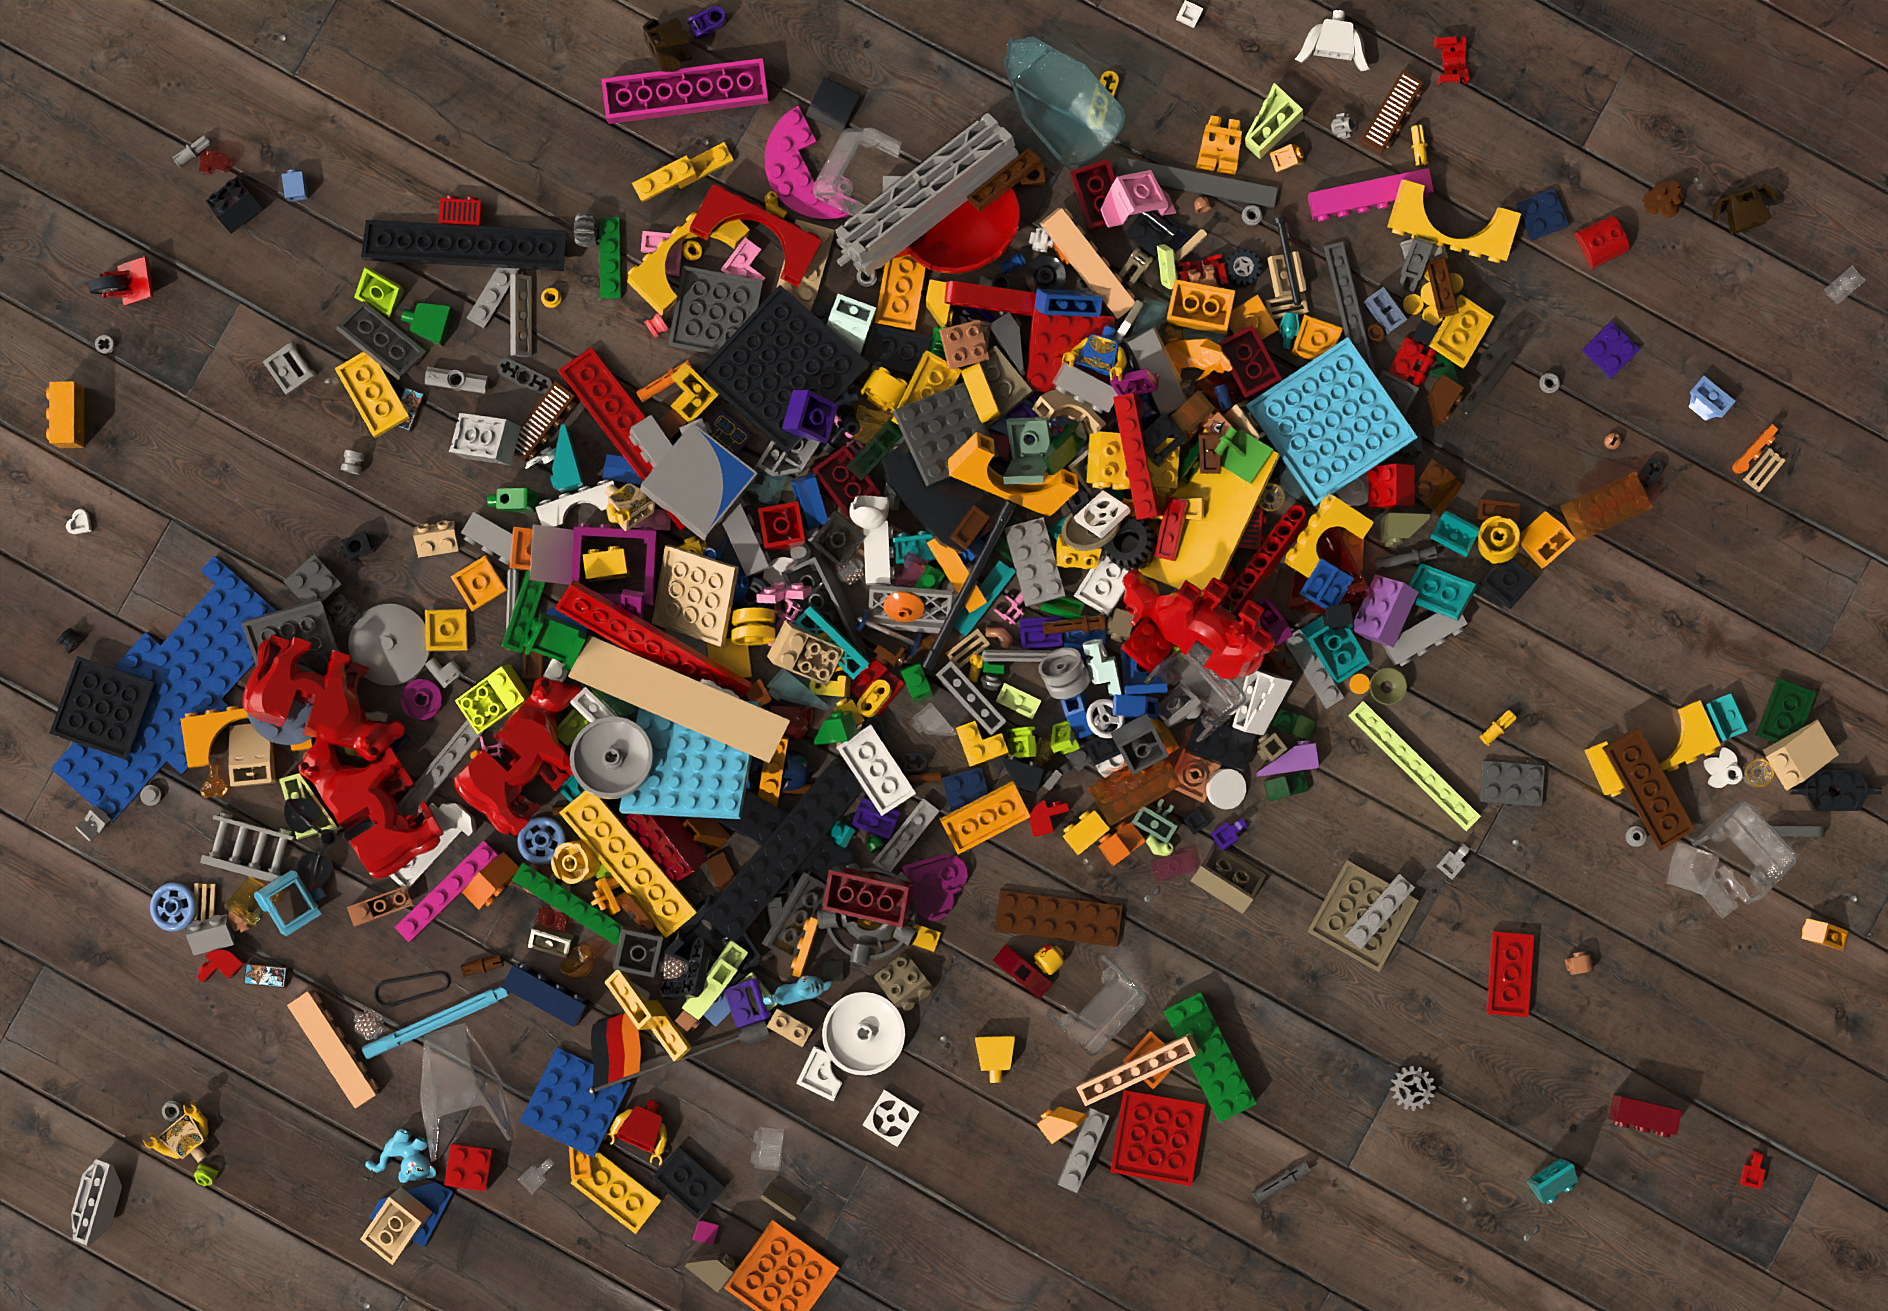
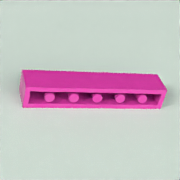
M1429 168L1311 192L1308 195V202L1312 220L1318 219V222L1330 220L1331 216L1338 215V218L1347 217L1350 215V212L1358 211V214L1369 212L1370 208L1377 207L1378 210L1390 207L1389 204L1395 203L1401 180L1424 185L1423 201L1428 200L1429 196L1434 192Z
M483 841L394 928L408 942H413L462 894V891L476 874L500 854L488 841Z

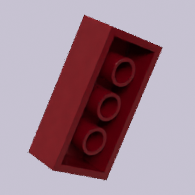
M629 814L624 818L629 829L640 840L641 845L647 849L653 860L659 864L667 877L674 883L695 871L709 859L677 816Z
M835 865L829 869L822 910L902 928L909 920L915 883Z

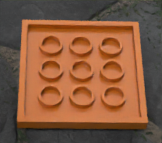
M772 1219L724 1288L755 1311H810L840 1267Z

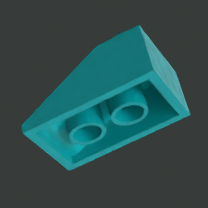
M565 424L560 427L552 468L553 476H550L553 488L561 494L585 487L571 433Z
M1323 616L1301 629L1304 637L1336 685L1370 664L1350 628L1329 632V626H1324Z
M1563 1159L1557 1160L1527 1180L1538 1200L1543 1204L1546 1202L1547 1204L1552 1203L1558 1198L1557 1195L1562 1191L1566 1193L1575 1187L1574 1183L1578 1182L1573 1164Z

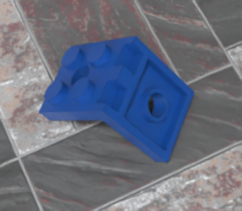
M1121 649L1123 695L1143 696L1165 694L1168 692L1167 683L1164 684L1163 661L1153 674L1150 675L1147 671L1142 673L1137 670V662Z

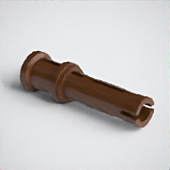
M1103 613L1088 617L1083 615L1079 619L1042 622L1044 635L1073 631L1085 633L1092 630L1105 631Z

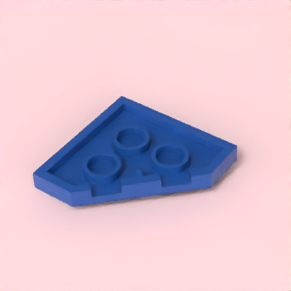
M437 1181L407 1190L409 1194L433 1212L412 1240L423 1247L429 1241L454 1190ZM388 1197L378 1201L369 1219L374 1220Z

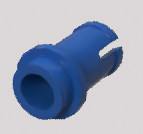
M1014 253L1015 256L999 263L1004 274L1020 266L1022 268L1026 264L1021 253Z
M1226 384L1214 387L1215 392L1213 393L1217 395L1221 411L1232 408L1233 405L1228 393L1229 387H1226Z

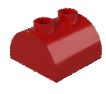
M1613 215L1574 233L1591 270L1629 252L1626 234L1619 221Z
M798 501L758 508L766 550L791 549L805 543Z

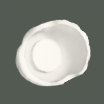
M859 495L850 505L851 519L862 528L876 529L887 519L889 511V499L887 497Z

